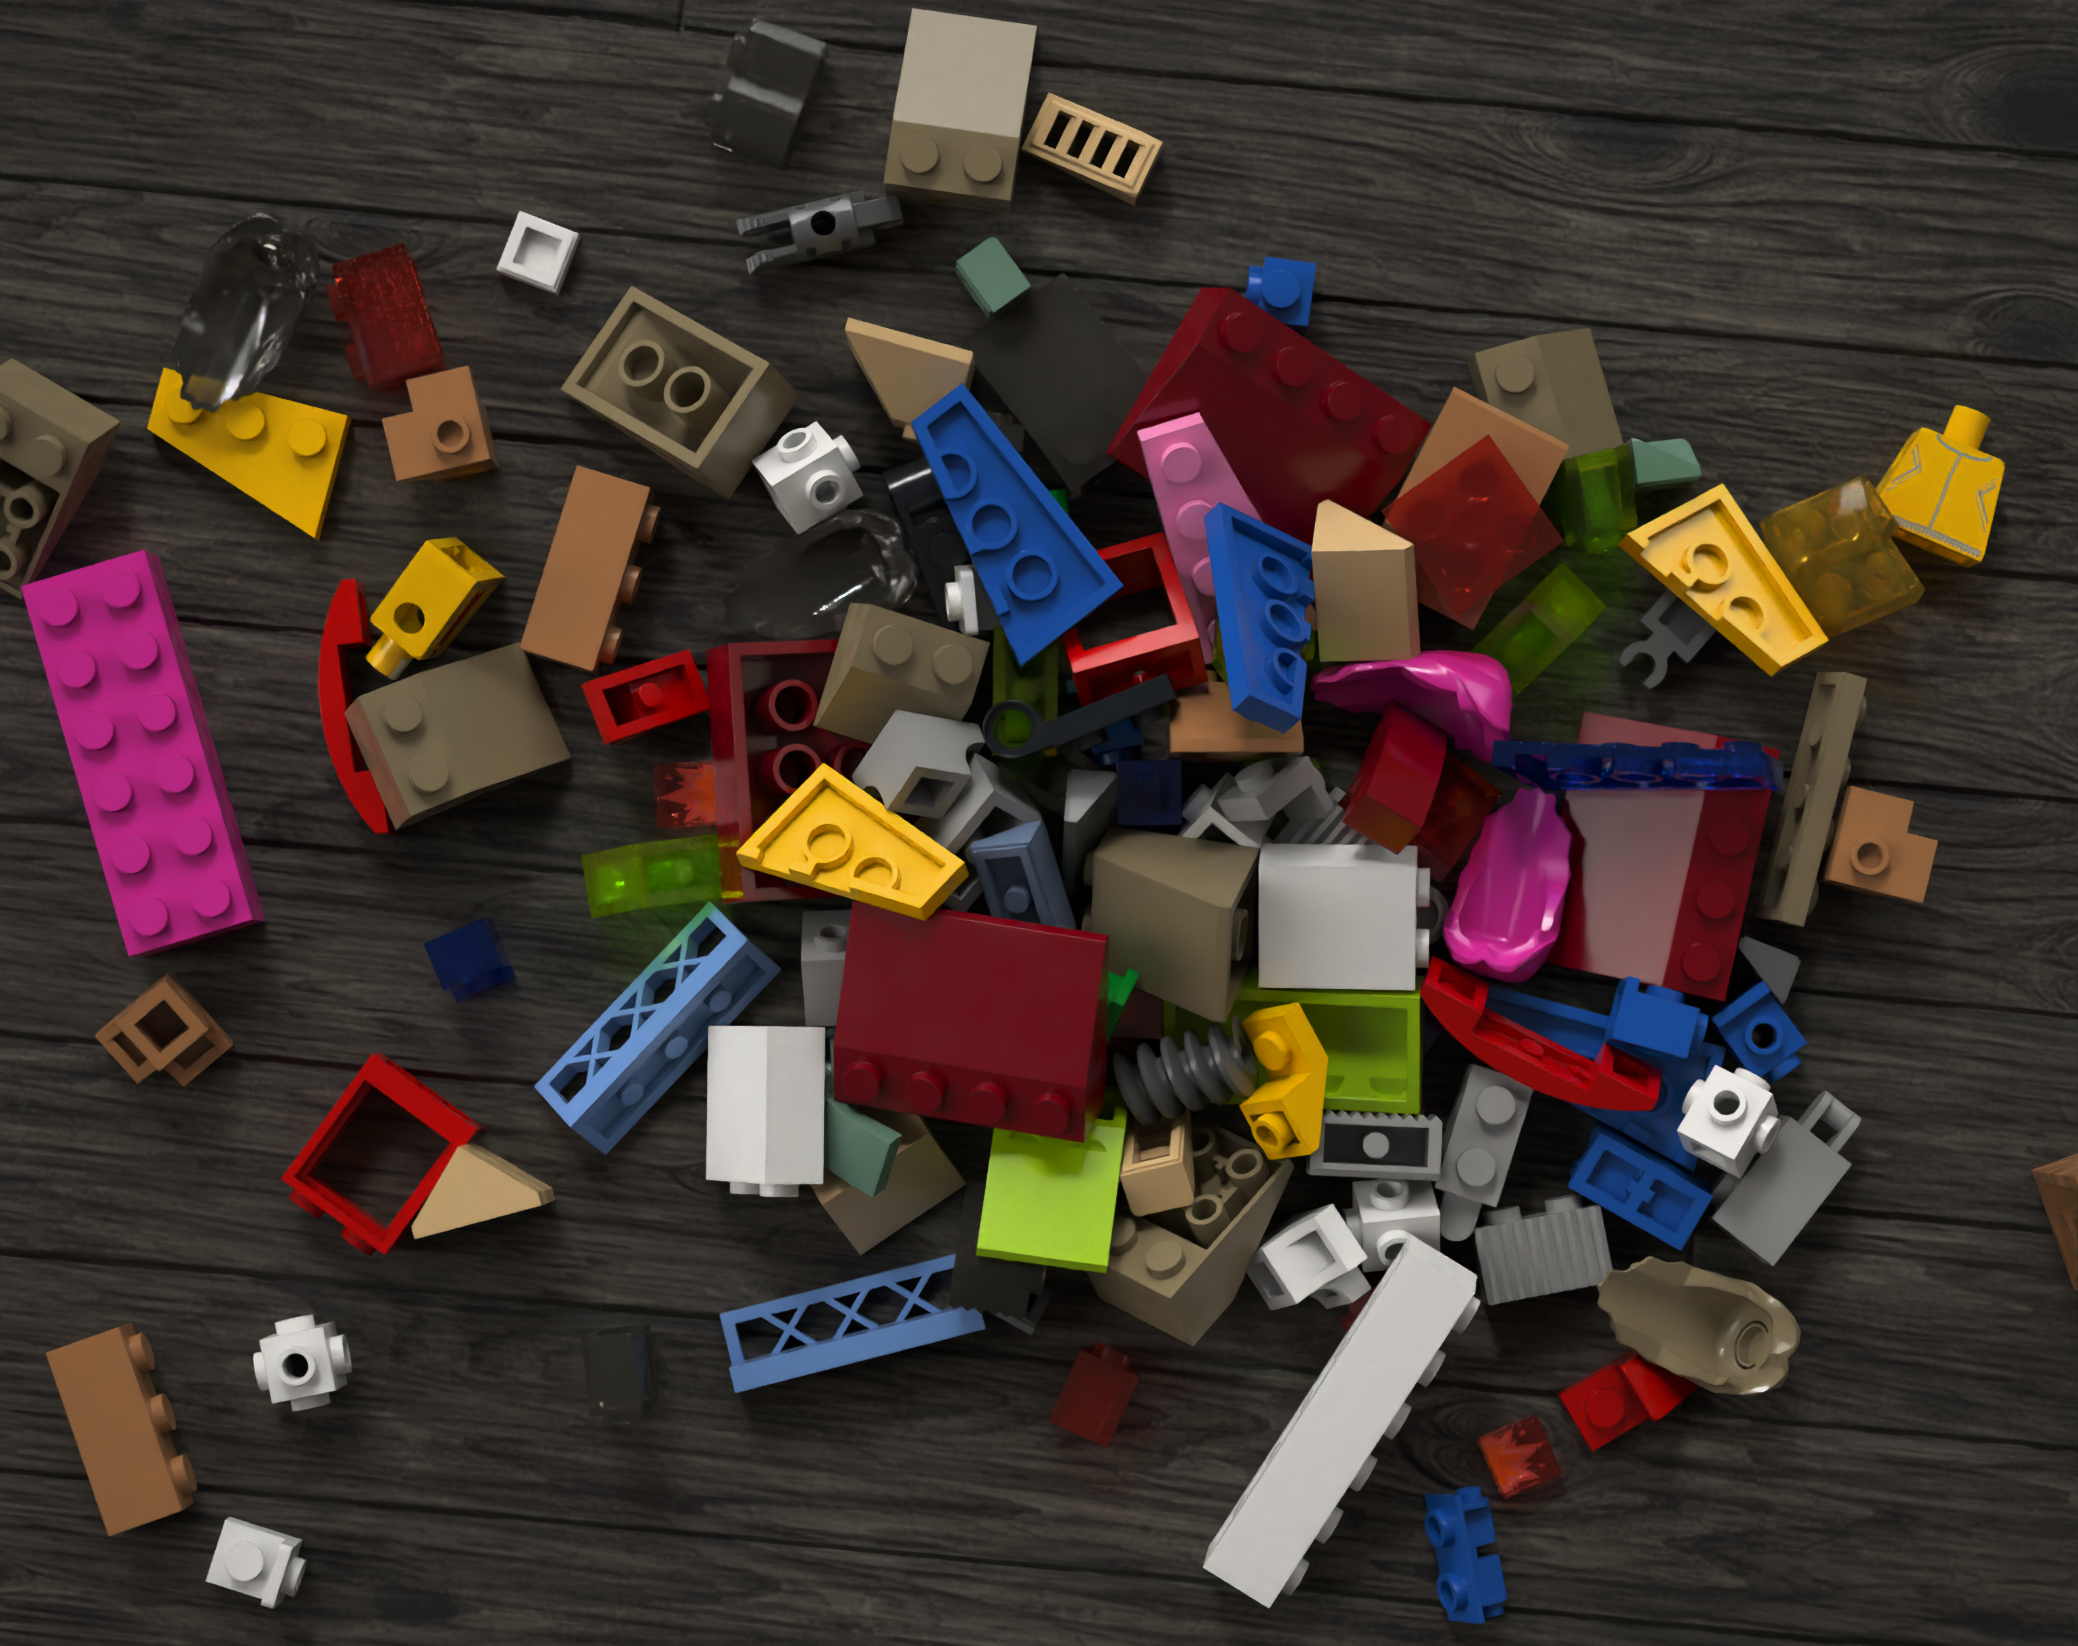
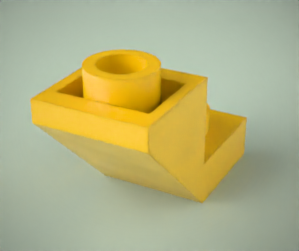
M1299 1002L1258 1009L1241 1022V1025L1253 1045L1257 1059L1264 1065L1270 1079L1243 1101L1239 1107L1251 1127L1255 1141L1264 1150L1268 1160L1311 1155L1319 1148L1328 1056Z

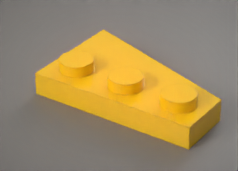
M163 367L147 429L319 541L351 418L340 413Z
M1723 483L1628 533L1617 544L1771 677L1817 652L1829 641Z
M825 763L736 852L741 866L926 921L969 876L964 861L893 811H887L882 803Z

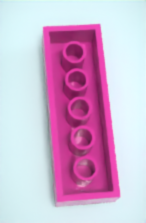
M144 549L21 586L128 957H147L266 921L160 557Z

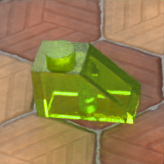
M1624 444L1564 459L1561 462L1551 485L1567 547L1570 548L1584 544L1587 555L1619 547L1617 544L1623 539L1622 534L1629 533L1638 526L1628 445Z
M1561 562L1470 653L1490 656L1502 664L1511 680L1513 699L1569 647L1607 606Z
M994 626L993 706L1005 700H1019L1037 708L1045 722L1057 718L1058 640L1021 669L1002 626ZM1020 711L1007 713L998 724V737L1010 749L1022 747L1028 742L1032 733L1029 718ZM1050 748L1031 757H1057V748Z
M718 834L629 844L581 855L591 919L722 898Z

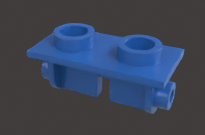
M1478 1485L1456 1489L1455 1494H1424L1428 1510L1425 1516V1529L1429 1541L1435 1547L1440 1573L1437 1580V1592L1442 1606L1447 1611L1448 1620L1481 1624L1485 1623L1484 1618L1504 1614L1502 1602L1508 1600L1499 1554L1478 1557L1476 1551L1477 1546L1496 1542L1489 1497H1482L1481 1489Z

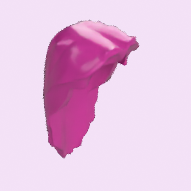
M1451 650L1421 651V655L1409 660L1353 661L1345 665L1331 666L1315 674L1312 678L1310 689L1315 692L1314 698L1318 701L1330 702L1335 707L1346 709L1350 713L1373 711L1383 714L1386 705L1393 698L1444 729L1447 737L1453 739L1455 749L1470 750L1474 757L1486 762L1506 758L1509 754L1508 742L1511 739L1510 723L1513 708L1512 684L1507 670L1499 661L1490 656Z
M1540 787L1534 788L1532 791L1520 788L1512 802L1502 805L1495 813L1488 815L1484 819L1480 838L1470 851L1468 863L1459 875L1458 887L1453 903L1444 915L1443 937L1446 949L1453 963L1460 969L1471 972L1478 977L1486 976L1491 979H1498L1504 983L1525 982L1542 966L1554 946L1560 931L1566 891L1571 877L1569 855L1573 843L1572 833L1566 827L1564 818L1559 817L1556 812L1555 794L1544 793Z

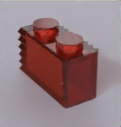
M405 243L386 247L380 251H373L367 255H360L357 258L348 259L331 266L336 283L327 285L326 291L337 322L344 320L349 322L355 343L345 346V352L357 383L367 380L369 388L376 394L407 385L406 380L449 370L414 257Z

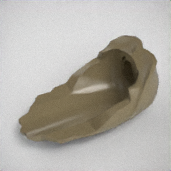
M1652 1256L1646 1257L1641 1262L1632 1263L1628 1270H1608L1606 1272V1279L1595 1284L1599 1293L1598 1307L1608 1313L1611 1318L1610 1326L1615 1331L1618 1343L1631 1348L1645 1361L1665 1368L1674 1375L1686 1378L1714 1393L1740 1396H1755L1780 1388L1788 1376V1358L1799 1345L1801 1330L1791 1312L1779 1300L1763 1291L1756 1284L1697 1268L1683 1261L1665 1262Z

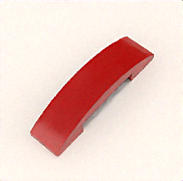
M355 578L341 580L333 597L325 621L320 647L318 691L324 735L339 780L360 816L375 834L381 836L398 835L370 771H363L361 751L344 714L354 702L347 650L372 647L364 584Z
M1432 955L1429 960V968L1425 970L1419 994L1443 1027L1479 1059L1513 1080L1561 1100L1607 1110L1652 1111L1658 1101L1662 1070L1607 1042L1603 1044L1594 1061H1591L1486 1008L1485 1003L1490 983Z

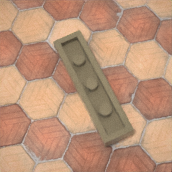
M1817 672L1755 918L1776 924L1804 927L1806 916L1812 912L1816 905L1819 894V885L1816 877L1822 854L1828 850L1834 837L1835 824L1832 815L1838 792L1844 788L1849 778L1851 763L1848 753L1853 733L1862 723L1866 712L1867 703L1863 694L1867 678L1847 672Z

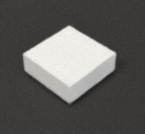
M519 211L497 271L500 274L558 296L581 237L579 233Z

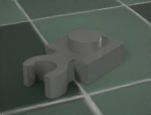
M1667 588L1637 622L1650 636L1646 641L1634 642L1624 648L1619 654L1616 664L1622 669L1631 662L1635 655L1647 657L1652 664V671L1641 686L1645 690H1649L1664 679L1668 668L1667 658L1671 654L1684 665L1687 664L1717 630Z

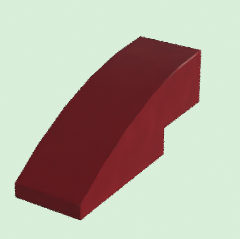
M1392 698L1384 709L1349 790L1354 795L1342 822L1398 855L1421 830L1426 819L1445 760L1447 746L1446 731Z

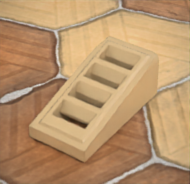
M1048 93L1021 151L1135 206L1162 151L1163 142L1121 122ZM1058 115L1069 119V122L1056 149L1044 145ZM1082 125L1092 130L1077 159L1068 155V152ZM1105 136L1113 140L1114 143L1102 168H1098L1090 163ZM1127 147L1137 153L1125 178H1122L1113 173Z
M1186 1108L1183 1116L1174 1119L1163 1115L1159 1123L1150 1126L1140 1123L1130 1110L1127 1111L1120 1179L1131 1212L1135 1216L1158 1213L1188 1206L1193 1203L1195 1179L1190 1109Z

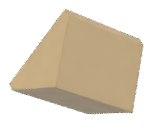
M1329 499L1319 503L1311 552L1320 662L1409 660L1421 655L1414 544Z
M864 1105L857 1106V1111L902 1134L886 1188L875 1197H871L853 1187L825 1166H823V1184H810L822 1206L860 1255L967 1184L921 1115Z
M475 1142L458 1146L412 1225L414 1239L544 1205L555 1200L553 1188Z

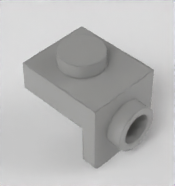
M1308 756L1273 758L1251 764L1235 776L1237 784L1217 799L1228 822L1268 820L1281 809H1283L1285 815L1290 820L1326 818L1335 810L1325 790L1324 778L1313 766Z

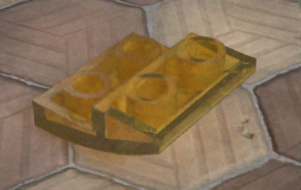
M1865 474L1768 515L1760 522L1768 551L1828 639L1916 604L1925 591V588L1891 539L1899 527L1898 522Z

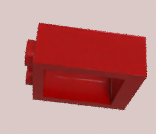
M1164 532L1096 550L1124 585L1123 590L1110 600L1162 586L1175 625L1083 650L1076 626L1061 637L1060 640L1081 707L1165 673L1170 675L1176 690L1209 681L1200 638ZM1138 671H1145L1141 675H1134Z
M372 1053L281 1180L294 1188L289 1198L303 1210L316 1218H321L323 1213L326 1212L343 1224L345 1228L340 1235L355 1248L369 1256H372L376 1249L386 1255L396 1250L412 1228L414 1221L457 1147L473 1143L484 1127L383 1053ZM375 1088L450 1142L388 1227L314 1174Z

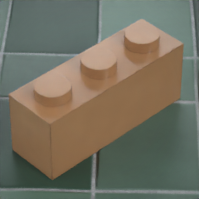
M576 466L519 649L526 654L597 676L600 674L603 663L613 665L623 637V629L615 626L622 602L633 603L642 576L643 568L634 566L641 541L651 544L661 516L662 507L653 505L656 495L651 488L582 466Z
M131 1322L46 1352L108 1536L180 1512L193 1505L194 1501L191 1492L197 1490L195 1473L188 1457L185 1454L177 1455L170 1435V1431L176 1429L174 1412L167 1396L164 1393L156 1394L149 1374L150 1370L155 1369V1359L143 1332L136 1334Z

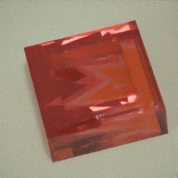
M713 761L653 764L656 828L717 825Z
M1535 1413L1476 1438L1503 1499L1562 1474Z

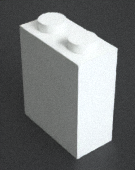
M1262 843L1259 859V987L1415 990L1416 968H1429V929H1417V907L1430 906V868H1417L1418 846H1405L1396 855L1381 845Z
M708 1026L706 1180L730 1182L731 1194H759V1196L798 1197L799 1184H823L825 1027Z

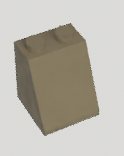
M1111 826L1106 831L1099 846L1090 850L1086 855L1083 882L1085 886L1092 887V904H1088L1085 909L1081 931L1109 935L1108 971L1124 977L1128 968L1137 971L1140 975L1135 988L1211 1021L1225 1023L1254 962L1260 848Z

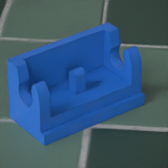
M1597 1120L1589 1134L1587 1148L1581 1158H1576L1570 1170L1571 1180L1568 1183V1187L1681 1251L1713 1198L1710 1182Z

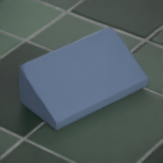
M1043 820L1028 822L971 844L969 849L992 917L1076 930L1073 913Z

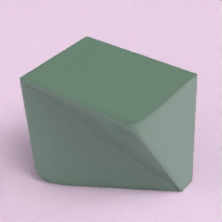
M995 237L988 238L956 261V276L989 321L993 320V322H996L1032 295L1031 284Z
M1631 438L1624 444L1629 491H1633V493L1690 487L1701 477L1700 465L1689 442L1685 439L1643 442L1639 439Z

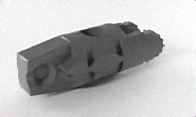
M863 190L737 219L736 222L739 234L750 237L789 227L793 245L773 250H763L747 258L746 262L749 274L751 275L874 246L876 242L873 233L902 226L904 217L897 195L865 201ZM819 221H826L834 227V231L827 236H821L813 231L812 226Z

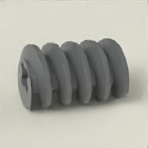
M1237 1015L1232 1016L1233 1035L1227 1037L1218 1022L1209 1023V1043L1203 1044L1194 1028L1184 1031L1185 1050L1182 1051L1179 1050L1170 1035L1163 1037L1160 1041L1161 1057L1156 1058L1147 1043L1139 1044L1136 1051V1065L1131 1063L1128 1055L1123 1050L1114 1052L1113 1066L1118 1088L1126 1105L1140 1123L1150 1126L1159 1123L1163 1115L1170 1119L1183 1116L1186 1108L1193 1112L1204 1110L1207 1108L1210 1100L1217 1105L1230 1102L1234 1093L1241 1098L1251 1096L1258 1087V1059L1254 1053L1253 1045L1241 1025L1243 1020Z

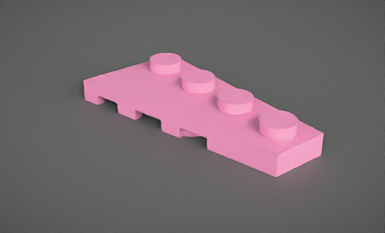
M1197 412L1139 430L1137 434L1168 547L1200 638L1205 664L1225 659L1204 516L1221 502L1252 518L1263 521L1200 413ZM1312 604L1306 608L1305 621L1311 624V632L1317 630L1316 611Z

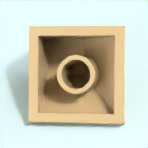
M847 319L845 333L850 350L893 426L904 429L902 435L904 440L919 445L912 430L911 422L961 383L970 390L975 372L974 353L856 319Z

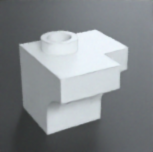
M1334 1204L1293 1215L1264 1236L1247 1270V1274L1271 1310L1298 1304L1307 1296L1317 1299L1326 1309L1353 1303L1372 1289L1358 1268V1265L1368 1257Z

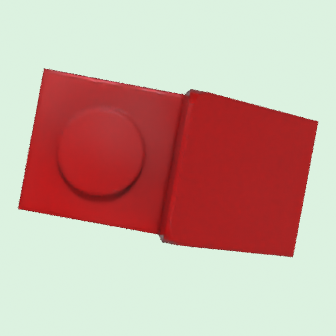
M690 649L612 673L581 685L605 745L623 746L650 731L701 715L710 710L709 696Z
M1631 1349L1557 1393L1588 1448L1593 1452L1646 1419L1653 1423L1660 1420L1699 1386L1686 1378L1674 1375L1665 1368L1645 1361L1638 1353Z

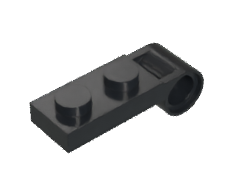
M924 456L885 471L883 476L943 628L963 634L959 630V621H948L945 603V583L955 582L954 566L970 565L973 562ZM1003 628L978 631V635L970 636L982 639L1003 631Z
M1165 673L1048 722H1045L1039 710L1031 704L1019 700H1005L997 703L987 712L982 725V734L988 748L996 755L1007 759H1025L1050 748H1061L1069 744L1073 754L1076 755L1110 741L1106 729L1130 720L1134 730H1137L1171 716L1166 704L1178 700L1179 696L1170 675ZM1012 711L1024 713L1029 718L1032 726L1030 739L1025 745L1017 749L1006 747L1000 741L997 731L1001 718Z

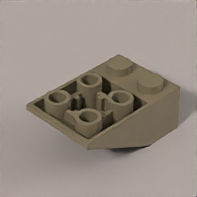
M13 358L0 365V588L19 599H23L21 586L33 583L99 474L121 421Z
M1196 1117L1191 1123L1195 1179L1193 1203L1188 1206L1158 1213L1135 1216L1131 1212L1127 1197L1125 1196L1115 1207L1107 1273L1086 1271L1100 1299L1191 1346L1197 1343L1234 1300L1294 1169L1291 1160L1287 1158L1268 1160L1264 1150L1259 1145L1199 1117Z

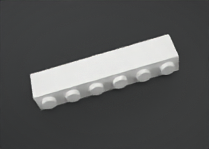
M1413 1235L1409 1236L1209 1545L1203 1565L1204 1569L1267 1608H1270L1280 1591L1289 1596L1294 1592L1309 1566V1562L1302 1557L1314 1539L1324 1544L1334 1531L1343 1514V1510L1336 1505L1347 1488L1350 1487L1358 1492L1368 1479L1377 1462V1458L1370 1455L1379 1439L1384 1435L1392 1440L1404 1424L1411 1410V1406L1404 1402L1417 1382L1427 1387L1438 1372L1446 1356L1444 1352L1439 1350L1441 1344L1451 1329L1461 1334L1475 1315L1480 1305V1300L1473 1297L1476 1290V1274Z

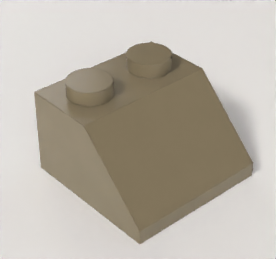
M1590 328L1536 335L1476 352L1467 363L1475 394L1479 400L1570 445L1558 469L1625 450Z
M850 603L813 726L873 745L895 710L962 721L972 704L990 643L872 604Z

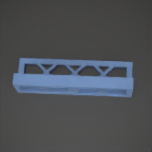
M709 901L534 1087L570 1128L606 1155L708 1048V1026H728L781 971V968ZM717 926L726 937L708 956L697 958L699 944ZM676 978L674 992L663 1003L653 1004L655 991L665 980ZM632 1025L630 1038L618 1050L609 1051L611 1037L622 1026ZM588 1071L586 1085L568 1102L560 1094V1091L577 1073Z
M968 1250L720 1313L732 1363L729 1371L735 1393L986 1329L983 1309L975 1303L979 1293ZM955 1267L959 1268L967 1303L940 1309L919 1296L932 1273ZM922 1276L913 1292L896 1283ZM887 1286L906 1297L908 1301L895 1322L879 1325L857 1312L870 1289ZM860 1292L851 1308L835 1299ZM824 1301L844 1313L846 1317L834 1337L817 1341L795 1328L808 1305ZM914 1303L930 1312L906 1318ZM798 1308L790 1323L774 1315L775 1313ZM762 1317L784 1330L772 1353L745 1360L736 1323ZM852 1319L867 1327V1329L844 1334ZM790 1335L805 1343V1345L782 1350Z

